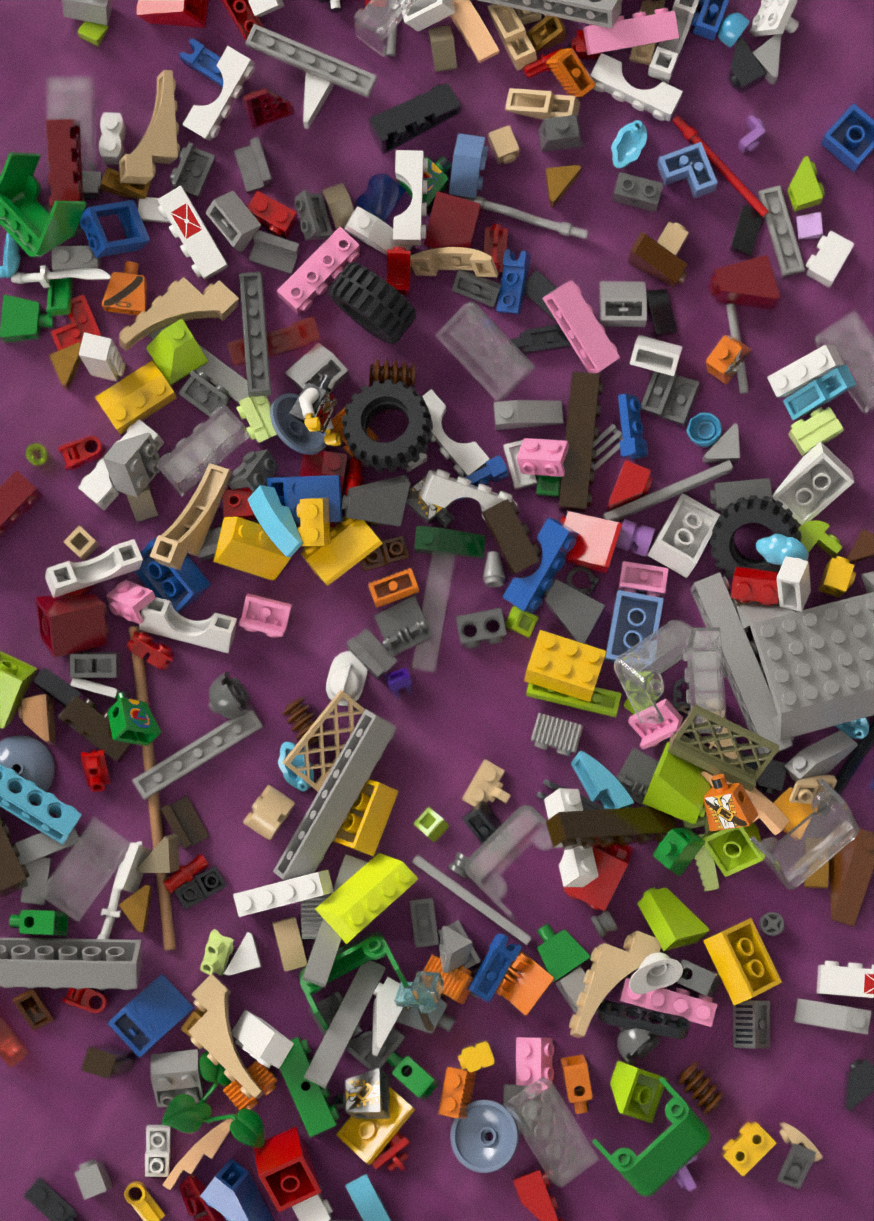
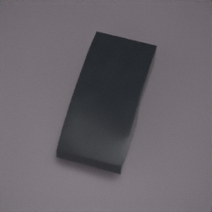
M215 866L196 876L191 882L181 885L173 892L185 911L226 888L227 885Z

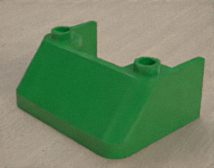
M10 152L0 175V225L29 256L41 257L75 234L87 204L84 201H55L49 214L37 201L41 186L35 178L34 172L41 155L38 153Z
M370 932L338 949L327 983L372 959H380L387 955L405 988L409 986L388 943L380 932ZM305 967L300 973V985L315 1016L324 1030H327L329 1027L313 996L322 987L302 980Z
M663 1077L659 1081L673 1097L665 1107V1114L672 1122V1125L638 1157L629 1148H620L610 1155L596 1139L592 1141L636 1192L643 1197L654 1195L708 1145L711 1139L708 1127Z

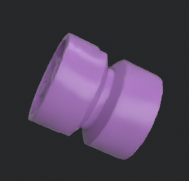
M624 519L615 547L626 551L631 548L635 554L646 557L655 528L646 525L638 527L636 522Z

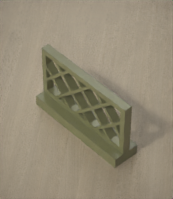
M695 705L678 731H674L670 737L668 752L714 775L724 774L727 781L740 783L745 790L751 792L756 786V780L776 755L780 745ZM698 714L706 718L707 722L696 724L694 718ZM723 726L727 728L728 733L717 734L714 727ZM710 728L711 736H700L698 730ZM694 731L696 738L690 739L684 736L683 733ZM743 736L749 740V743L737 744L736 737ZM731 738L732 746L721 747L719 740ZM715 741L717 748L710 749L704 746L703 743ZM764 746L770 749L769 753L759 755L756 748ZM752 749L754 756L742 757L740 750ZM736 751L738 758L731 759L725 756L724 753ZM757 762L758 768L754 770L746 766L745 763Z

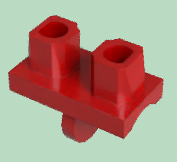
M93 750L91 753L81 752V761L87 786H90L91 792L104 791L105 785L111 784L104 750H99L98 752Z
M397 1132L389 1141L392 1147L386 1152L382 1150L373 1163H371L375 1169L381 1168L391 1159H393V1162L387 1166L390 1172L397 1167L402 1172L406 1169L403 1162L409 1158L408 1154L404 1152L399 1157L397 1154L411 1144L407 1137H403Z

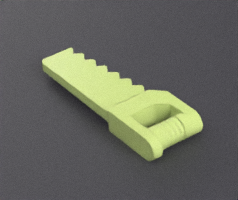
M704 814L703 818H698L695 825L683 821L684 828L692 829L704 826L705 834L698 835L701 838L710 831L706 814ZM703 845L694 859L697 860L696 866L699 867L698 872L701 873L700 879L703 880L704 891L715 890L719 888L715 862Z

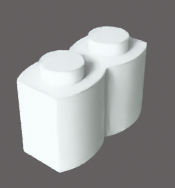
M104 112L100 121L102 136L99 141V152L104 164L119 165V160L124 156L122 142L125 139L126 127L120 113Z

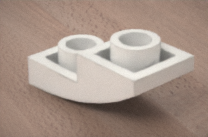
M147 1125L145 1176L147 1177L169 1176L170 1126Z

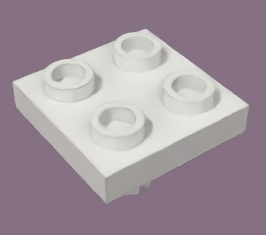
M762 0V5L752 21L753 25L749 32L755 37L783 34L784 30L788 33H793L797 29L799 22L792 18L791 14L798 0Z

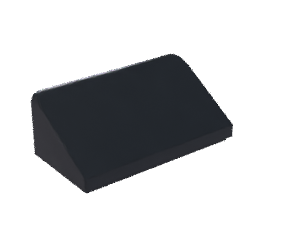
M743 205L729 251L751 257L763 219L755 209Z
M536 270L526 281L524 294L553 320L555 319L542 298L557 289V287Z
M667 289L646 291L647 306L655 337L678 333Z
M45 667L34 679L36 687L65 708L75 695L80 698L79 691Z
M485 801L477 804L462 817V820L489 853L507 844L511 837L509 831Z

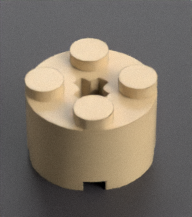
M268 785L263 791L262 797L259 796L253 804V810L249 812L243 824L271 841L281 828L280 826L289 816L295 806V802L274 787Z

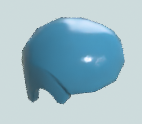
M738 12L727 15L722 19L718 29L720 41L728 47H732L750 21Z
M699 413L690 419L686 431L692 443L699 447H709L714 445L721 437L722 424L718 417L711 413Z

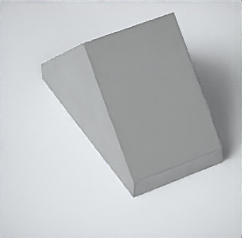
M781 34L774 35L753 52V55L766 73V80L770 84H775L778 77Z
M736 423L703 456L702 461L704 463H724L728 460L730 462H738L740 458L739 431Z
M443 926L439 942L442 969L445 973L469 962L473 944L472 941L447 926Z

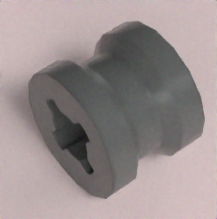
M457 852L455 855L456 859L448 865V868L467 880L469 871L475 868L477 864L460 852Z
M607 909L599 916L594 915L590 917L600 938L604 937L609 931L614 932L618 930Z
M769 912L760 918L759 928L765 935H778L784 928V920L778 913Z

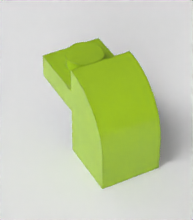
M814 520L806 522L798 528L802 538L800 542L806 547L808 553L815 544L833 558L841 550L842 546L839 544V539L832 534L827 535L824 533L830 526L829 524Z

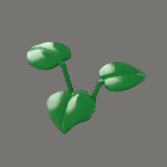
M206 1051L199 1059L198 1068L206 1081L213 1082L212 1087L198 1104L195 1103V1100L190 1095H177L167 1106L162 1124L184 1133H194L199 1130L204 1122L210 1124L214 1121L232 1119L234 1121L230 1124V1131L238 1141L254 1148L263 1147L265 1142L264 1125L260 1116L253 1110L241 1109L237 1116L229 1114L211 1117V1107L205 1102L217 1088L218 1084L228 1086L232 1081L223 1073L226 1069L220 1063L216 1066L207 1057L209 1052Z

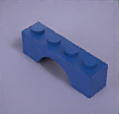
M547 518L537 536L543 551L540 567L529 577H514L503 598L524 612L534 613L540 607L545 591L551 588L555 574L563 567L567 553L575 546L579 533L557 519Z

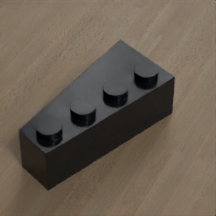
M448 83L444 85L439 84L424 94L368 118L370 134L384 155L460 114L461 104Z

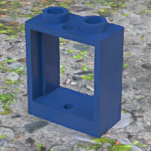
M134 200L88 207L80 219V225L86 234L89 247L93 251L95 258L139 251L150 241ZM117 214L127 239L108 242L98 217Z

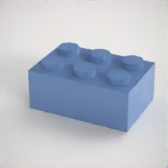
M621 590L617 591L604 661L650 670L664 598Z

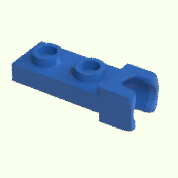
M191 38L189 43L194 52L192 54L181 52L179 54L180 60L223 87V76L216 66L221 57Z
M509 249L505 250L501 279L502 286L498 297L497 312L521 314L527 272L531 262L529 252L521 251L519 259L515 261V254Z
M627 393L618 395L623 440L620 441L621 456L627 457L630 455L631 460L647 457L648 447L647 441L643 440L641 405L638 397Z
M498 455L486 461V467L465 478L470 480L472 485L479 486V484L488 486L490 481L493 480L494 483H497L508 477L509 474L503 459Z
M497 934L489 946L488 954L467 989L485 1002L491 1001L512 961H515L522 948L521 945L510 943L506 948L508 936L504 934Z

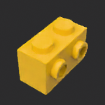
M329 498L300 499V504H297V516L301 521V527H298V532L303 542L301 546L329 545Z
M839 556L836 559L832 558L825 566L818 591L840 598L852 586L856 576V572H852L854 565L849 563L850 560Z
M748 1121L739 1130L741 1134L735 1140L732 1138L728 1140L722 1147L724 1151L721 1155L741 1176H744L776 1144L772 1137L755 1121L752 1123Z

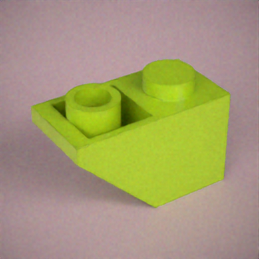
M808 156L803 158L787 191L794 212L820 204L825 195L821 182H817L815 176L817 175L814 162H810Z

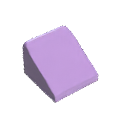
M821 212L796 217L798 240L821 238L823 234Z

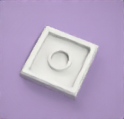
M133 842L130 843L115 887L132 893L137 892L144 873H139L136 869L148 857L152 849Z

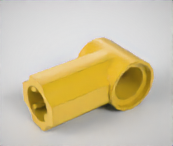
M133 1181L127 1186L124 1197L143 1221H160L166 1215L148 1192L143 1182ZM132 1187L140 1188L142 1197L139 1199L132 1198L130 1189Z

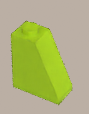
M654 887L643 893L644 897L637 903L663 951L697 943L709 932L708 927L666 887L657 890Z

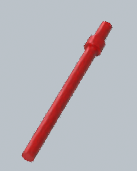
M677 115L672 122L683 132L682 136L693 144L701 142L708 160L764 218L769 213V210L698 136L696 129L693 126L690 127Z

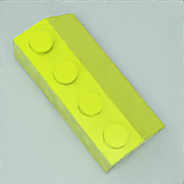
M378 853L316 907L315 910L342 940L348 944L403 895L418 878L404 862Z

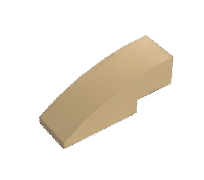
M497 4L487 6L497 32L516 70L523 69L525 65L536 61V51L528 39L526 29L514 8Z
M509 88L505 110L542 120L569 115H577L578 117L580 102L576 96L554 95L552 91Z

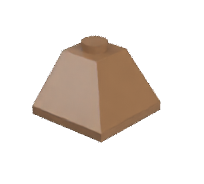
M46 694L22 699V705L18 707L19 718L23 719V723L50 745H56L53 699Z

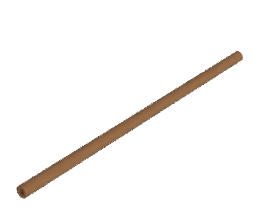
M140 626L129 628L130 639L134 640L132 638L134 630L140 633ZM132 653L136 697L138 701L147 703L149 707L144 657L141 659ZM153 741L148 746L142 745L145 772L156 765ZM159 792L148 798L153 850L164 838ZM156 873L164 950L176 949L170 892L163 884V881L168 879V873Z

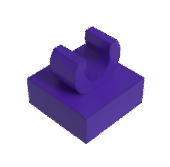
M407 668L385 675L390 691L394 692L397 698L400 697L398 691L401 688L405 687L408 693L412 692L410 685L413 683Z

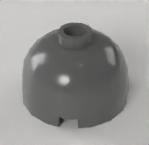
M224 672L212 682L209 688V707L215 714L219 713L222 717L228 719L239 718L250 712L253 705L248 706L247 700L250 699V696L237 677L232 679L228 676L231 674L230 672Z
M620 1027L621 1032L617 1037L616 1044L625 1061L632 1065L636 1063L633 1059L638 1056L641 1059L646 1057L660 1043V1040L658 1039L659 1035L651 1034L647 1030Z

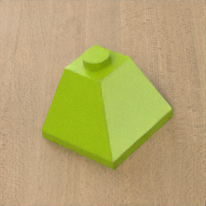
M182 318L162 330L146 347L170 386L189 375L192 370L195 371L208 363L207 358Z
M754 822L750 826L709 831L702 837L705 841L704 846L725 877L765 859L759 830Z
M617 1061L610 1085L619 1113L652 1123L664 1090L663 1085L659 1081L662 1076Z

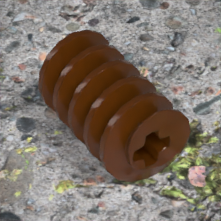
M376 358L374 364L370 366L369 387L373 385V381L379 380L380 384H382L386 379H393L394 384L402 381L406 383L407 388L410 385L415 388L416 364L413 362L409 369L404 361L400 368L398 367L397 360L394 361L392 366H389L388 359H385L383 365H380L379 358Z
M305 696L284 707L286 709L282 713L283 717L290 716L286 721L288 725L295 724L291 729L292 733L300 732L296 736L297 741H300L315 722L311 721L315 713L306 712L310 704L302 705V702L306 699ZM319 736L309 739L308 748L319 743Z
M695 1061L678 1074L681 1077L678 1085L687 1084L684 1092L693 1091L690 1098L691 1101L699 1099L696 1107L705 1106L706 1108L702 1114L707 1115L725 1100H720L724 1093L723 1091L715 1092L718 1086L716 1083L708 1085L711 1077L706 1076L702 1078L705 1070L703 1068L696 1070L699 1062Z

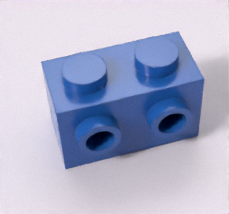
M700 0L699 5L703 7L700 13H695L691 25L695 26L693 34L714 41L729 0Z

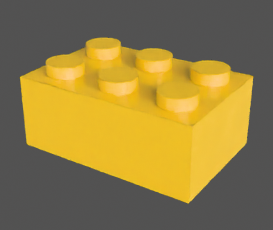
M540 630L524 681L591 702L606 651Z
M752 918L703 940L734 1005L749 1000L782 983Z

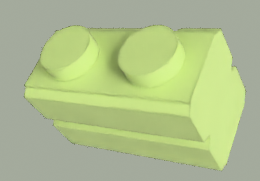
M248 396L238 401L240 406L236 408L241 419L246 418L250 425L246 429L251 440L256 439L259 443L277 435L271 422V404L267 396Z
M820 407L810 414L812 418L805 422L803 419H800L791 425L792 430H790L788 435L802 457L820 441L825 444L844 431L830 407L825 410Z

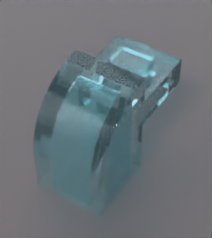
M417 971L414 982H407L409 986L406 988L400 982L394 1000L397 1006L419 1008L421 1013H431L437 1009L444 988V982L439 972Z

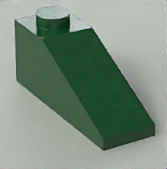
M416 526L414 549L415 553L484 559L486 535L438 527Z

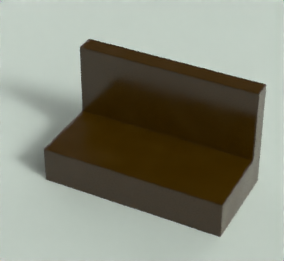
M188 796L172 805L168 804L161 808L184 850L210 837Z

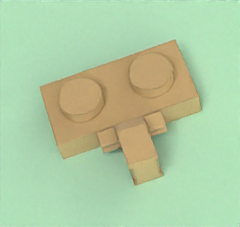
M484 759L462 800L473 807L482 801L487 803L489 800L493 803L495 799L506 804L511 795L501 790L503 784L499 782L505 770Z

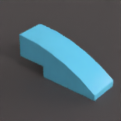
M847 365L839 366L784 399L783 403L792 420H796L833 400L857 384Z
M260 485L248 498L251 509L273 543L286 557H291L303 544L289 507L281 506L274 487Z
M583 751L577 753L571 765L591 801L600 800L605 809L631 808L634 802L617 778L590 755Z
M367 1173L345 1185L363 1221H392Z

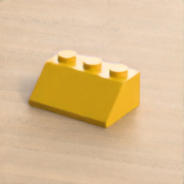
M153 361L148 362L95 397L119 435L126 432L129 426L136 423L138 419L143 421L177 399L173 389Z
M344 516L340 524L330 528L329 545L305 546L304 551L300 553L314 573L327 586L383 544L364 520L346 518Z
M224 517L213 562L274 581L291 557H286L260 524L240 517Z
M369 779L364 784L358 799L352 805L346 820L340 826L333 842L374 857L393 804L395 803L398 790Z

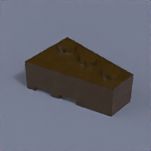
M506 499L481 512L492 536L500 547L499 550L502 556L505 557L509 565L508 569L511 574H516L540 561L538 556L541 553L535 542L531 544L527 536L530 532L525 522L520 523L517 517L519 510L514 501L509 502Z
M75 695L58 718L120 763L134 744L113 740L108 713L104 712L101 715L95 710L97 708L95 703L88 698L83 701Z

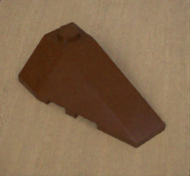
M835 823L829 841L831 920L854 927L874 869V833Z

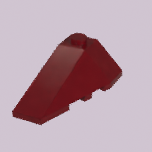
M267 88L260 91H251L242 97L252 129L295 114L292 102Z

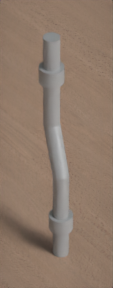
M457 196L482 204L485 210L560 232V235L567 237L572 235L587 239L589 235L588 230L573 227L571 223H559L540 218L512 207L486 201L484 197L476 196V198Z

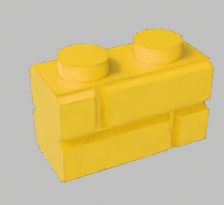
M486 1041L475 1044V1047L472 1045L465 1047L461 1051L462 1054L458 1055L462 1070L467 1068L470 1073L479 1070L481 1066L485 1068L493 1065L495 1061L489 1043Z

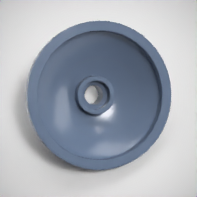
M291 393L280 395L274 400L270 409L271 422L278 437L288 447L297 452L308 455L321 452L327 446L324 441L326 432L324 434L318 431L310 432L304 424L289 414L299 395Z
M23 735L8 737L0 741V764L11 769L15 765H20L21 771L17 774L25 780L34 782L38 788L47 792L52 785L55 775L54 760L48 748L37 739ZM10 789L11 792L18 793L15 789Z
M479 1100L466 1105L467 1108L465 1110L468 1112L466 1113L468 1117L466 1119L455 1118L451 1127L450 1137L454 1154L465 1167L475 1172L489 1173L503 1168L515 1155L519 1143V1130L514 1116L502 1104L491 1100ZM489 1132L493 1134V1139L491 1141L488 1140Z

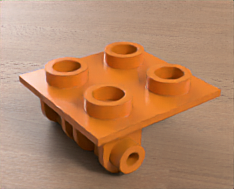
M521 950L515 961L509 966L496 993L505 997L527 1016L555 978Z

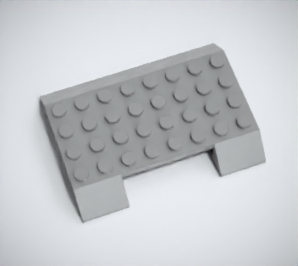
M874 571L861 575L867 594L805 609L802 612L779 607V601L778 604L770 606L762 605L757 601L737 606L743 629L751 628L778 713L777 716L772 718L778 741L874 715Z

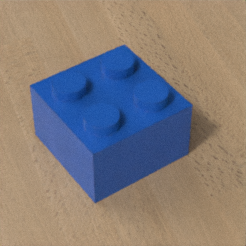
M853 103L827 131L820 144L855 173L874 152V120Z

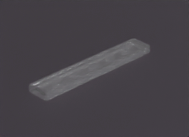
M432 554L422 613L433 637L416 645L412 669L435 673L455 556Z

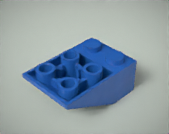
M340 475L267 478V486L275 488L281 506L289 507L295 524L301 523L300 518L297 516V504H300V499L329 498V522L343 521Z
M161 974L108 1022V1025L141 1058L189 1014L194 1007Z
M232 1158L217 1173L200 1196L208 1206L215 1208L227 1221H273V1217L250 1172Z

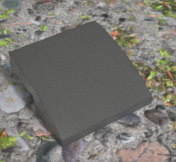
M654 371L643 398L641 410L686 426L701 383L678 376L676 372L674 376Z

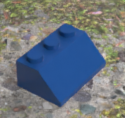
M156 537L140 552L143 561L140 569L134 572L143 584L154 592L155 597L171 601L175 611L180 613L197 600L211 583L187 554L180 571L161 565L152 559L150 554L156 542Z

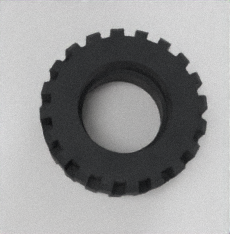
M358 263L348 264L329 287L328 295L338 308L367 332L388 344L397 343L416 319L417 312L415 308L398 290L380 278L376 273Z
M386 379L385 383L380 384L379 380L373 381V386L369 388L367 385L361 387L362 392L359 395L354 393L351 397L352 404L347 403L344 409L346 415L342 416V424L344 426L342 430L355 458L358 461H362L364 466L368 468L374 466L375 470L383 472L384 468H388L389 472H396V468L400 466L404 470L409 467V462L413 461L416 463L419 461V454L426 453L428 450L427 442H431L433 436L431 432L433 422L422 395H418L417 390L412 386L407 388L406 383L402 381L394 384L393 379ZM388 409H395L407 415L409 419L408 427L405 433L397 440L380 443L369 438L367 427L370 420L377 413Z
M750 495L749 499L742 497L737 499L736 503H730L724 512H721L712 530L710 545H712V558L717 560L715 565L718 569L725 571L723 575L726 578L733 577L736 567L773 572L780 571V565L768 563L765 559L754 560L744 556L737 549L734 536L740 526L746 523H760L770 528L774 534H782L801 541V532L798 530L799 523L797 519L792 518L793 513L789 508L785 510L782 507V502L777 500L774 503L770 501L771 497L768 496L759 499L757 495Z

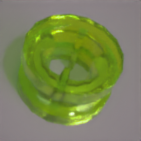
M34 443L26 449V458L31 464L42 465L47 460V451L41 444ZM41 449L40 454L42 457L40 459L35 457V460H33L32 451Z

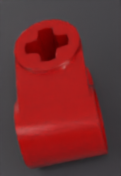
M87 436L60 446L58 451L63 455L66 471H70L101 458L104 455L105 447L97 437ZM91 443H97V450L89 453L88 446Z
M70 987L66 997L62 999L63 1002L82 1008L91 1013H103L110 1004L106 994L93 988L74 989ZM96 996L101 997L103 1002L99 1009H95L92 1005V1000Z

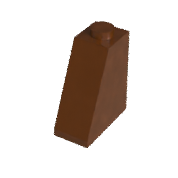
M641 231L630 250L627 263L674 289L678 283L682 285L688 275V272L685 271L687 263Z

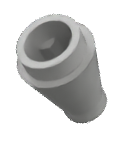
M488 552L483 576L485 585L488 587L503 586L506 577L500 552Z

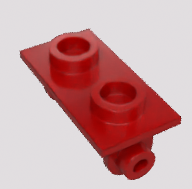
M492 224V227H485L484 253L492 257L497 271L503 273V258L507 248L508 228H501L500 224Z
M134 630L132 636L134 640L129 639L126 647L129 648L128 651L141 659L148 652L150 656L146 662L159 670L161 668L167 669L170 664L167 659L171 662L173 661L174 653H172V649L165 644L160 643L159 645L152 641V637L143 631L139 633Z

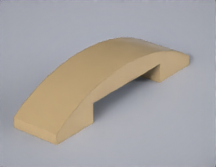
M444 247L411 255V266L416 276H436L438 270L459 269L474 270L476 277L498 276V271L492 257L482 251L471 248Z

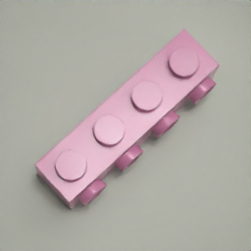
M668 8L654 10L655 14L646 16V12L632 14L633 18L624 20V16H619L612 29L589 24V26L583 28L587 55L678 39L679 33L675 11L668 12Z
M339 227L277 290L278 296L297 314L301 311L305 312L313 304L312 300L317 294L321 296L328 289L329 286L327 284L333 278L336 280L348 263H353L360 256V245Z
M572 280L564 283L542 298L589 373H598L620 358L616 346L610 342L605 334V328L597 321L592 307L585 302L580 288Z
M624 978L618 1001L654 1011L682 1016L688 1019V1021L712 1027L718 1005L712 1003V997L699 994V998L689 996L690 991L676 988V992L667 990V987L645 994H635L630 989V979Z

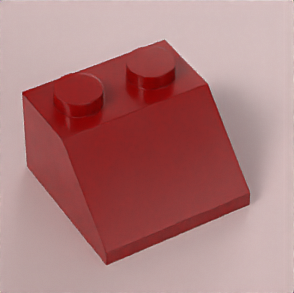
M625 460L606 511H612L640 499L642 494L647 495L653 478L649 477L651 470Z

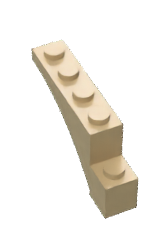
M163 70L157 77V95L151 122L131 154H125L119 160L120 183L147 184L155 176L156 168L154 163L171 164L180 154V145L177 143L179 125L175 119V113L177 112V101L174 100L176 80L173 78V70Z
M183 277L179 282L177 280L174 281L163 297L161 295L158 296L147 312L142 311L131 327L127 326L120 332L119 345L127 351L144 337L161 328L172 325L181 318L183 321L204 318H220L223 321L238 307L239 298L220 280L214 285L210 284L201 294Z
M211 463L208 464L197 490L181 515L162 535H158L150 554L152 559L161 565L180 571L187 553L198 557L232 471Z
M635 931L625 939L623 948L626 951L605 943L599 945L598 948H594L590 959L593 961L591 970H587L583 983H586L584 992H580L577 998L576 1005L579 1006L577 1014H574L570 1020L571 1036L577 1038L585 1036L594 1013L606 995L619 981L632 971L638 969L647 956L660 952L661 946L656 937Z
M210 974L192 993L196 998L193 1003L201 1011L204 1012L206 1009L208 1011L188 1031L193 1036L190 1040L199 1049L204 1047L209 1052L207 1057L216 1066L220 1063L226 1069L223 1073L232 1082L237 1080L242 1085L240 1090L249 1099L254 1097L259 1100L265 1092L254 1081L244 1066L232 1036L228 1009V996L232 992L217 977Z

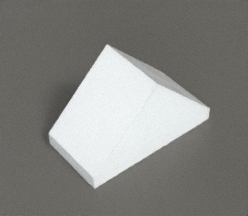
M247 932L224 974L228 976L262 967L254 935L250 932Z

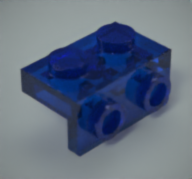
M376 174L368 181L366 191L357 198L354 210L360 207L385 222L406 189L387 174Z

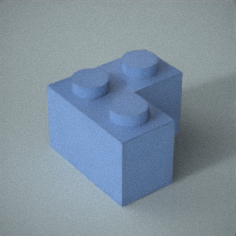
M458 133L453 155L449 195L476 198L477 190L482 191L483 177L479 175L480 170L485 169L488 146H484L485 137Z
M701 142L658 158L657 167L665 186L686 178L694 198L716 190L718 182Z

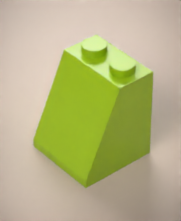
M0 651V728L4 729L12 722L38 668Z
M667 742L643 804L695 825L698 816L703 818L706 812L704 795L712 788L710 787L711 784L701 774L702 768L669 753V742Z

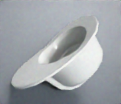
M350 651L340 653L331 664L326 682V692L331 700L342 690L354 701H357L363 691L367 669ZM342 698L338 705L348 706V701Z
M664 953L650 954L632 975L629 982L630 989L635 994H645L672 985L682 976V965Z

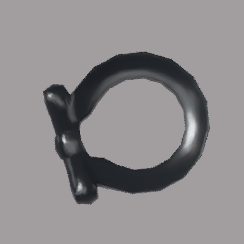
M583 566L573 568L567 577L568 586L589 597L600 581L599 576L595 578L593 573ZM577 572H585L589 576L592 585L590 588H576L572 583L573 575Z

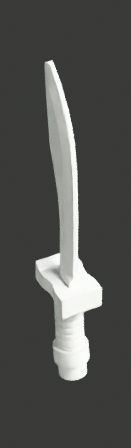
M46 265L40 266V273L25 274L18 272L11 277V281L17 284L40 282L43 288L50 287L49 280L73 277L86 280L111 279V276L97 268H79L50 272Z
M138 841L136 844L142 846L143 843L142 841ZM127 851L120 862L108 909L102 908L101 916L105 914L106 919L102 932L98 935L97 939H109L115 917L121 918L122 910L117 911L122 889L115 887Z

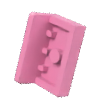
M524 438L517 456L521 473L564 477L565 469L563 463L569 450L568 441Z
M623 561L618 589L632 593H645L648 596L659 598L660 596L664 597L669 568Z
M128 580L120 582L115 589L106 595L109 602L108 607L114 615H119L128 621L138 624L144 622L139 611L156 598L152 590Z
M248 593L238 625L250 632L261 631L265 632L269 637H283L287 630L292 604Z
M664 699L630 716L628 723L642 738L640 747L644 750L650 746L658 745L662 740L671 737L674 731L677 732L682 724L683 717L667 699Z
M516 1038V1085H552L554 1078V1069L552 1068L554 1045L552 1044V1038Z

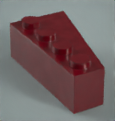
M74 119L45 120L48 145L47 160L50 168L48 183L52 192V196H49L50 210H52L55 201H84L81 122Z
M18 470L0 486V538L44 497Z

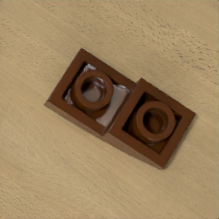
M399 536L381 541L382 545L360 561L362 571H370L408 559L409 554L404 537Z

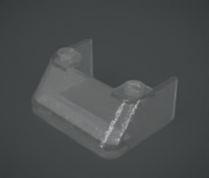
M371 0L365 8H360L354 17L356 20V36L381 56L385 57L387 53L386 37L417 0Z
M683 620L670 621L615 660L614 670L640 723H662L664 721L654 701L664 691V682L660 674L690 653L693 654L704 678H726L729 676L714 644Z
M823 778L819 780L823 792L818 793L812 801L814 812L778 841L775 837H771L759 842L754 836L750 838L758 854L789 890L798 887L849 844L859 832V827L846 801Z
M529 805L519 807L466 860L464 865L465 872L469 878L512 921L515 919V916L500 901L506 895L508 889L505 880L500 874L531 843L541 850L553 848L545 822L547 820Z

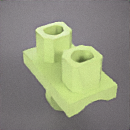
M215 929L212 930L206 944L200 970L208 975L217 973L222 976L225 973L229 956L233 953L234 940L222 936Z

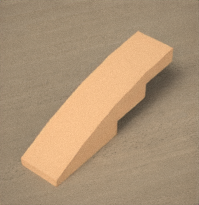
M453 0L456 13L450 15L457 30L461 32L468 47H471L478 62L481 63L499 54L497 45L471 1Z
M703 770L701 774L713 787L711 778L715 775ZM755 787L751 792L745 790L758 813L754 821L760 818L774 835L781 832L790 820Z
M227 1119L200 1139L177 1163L163 1183V1186L171 1190L184 1170L189 1174L194 1173L204 1155L211 1159L214 1158L230 1132V1124L234 1120Z

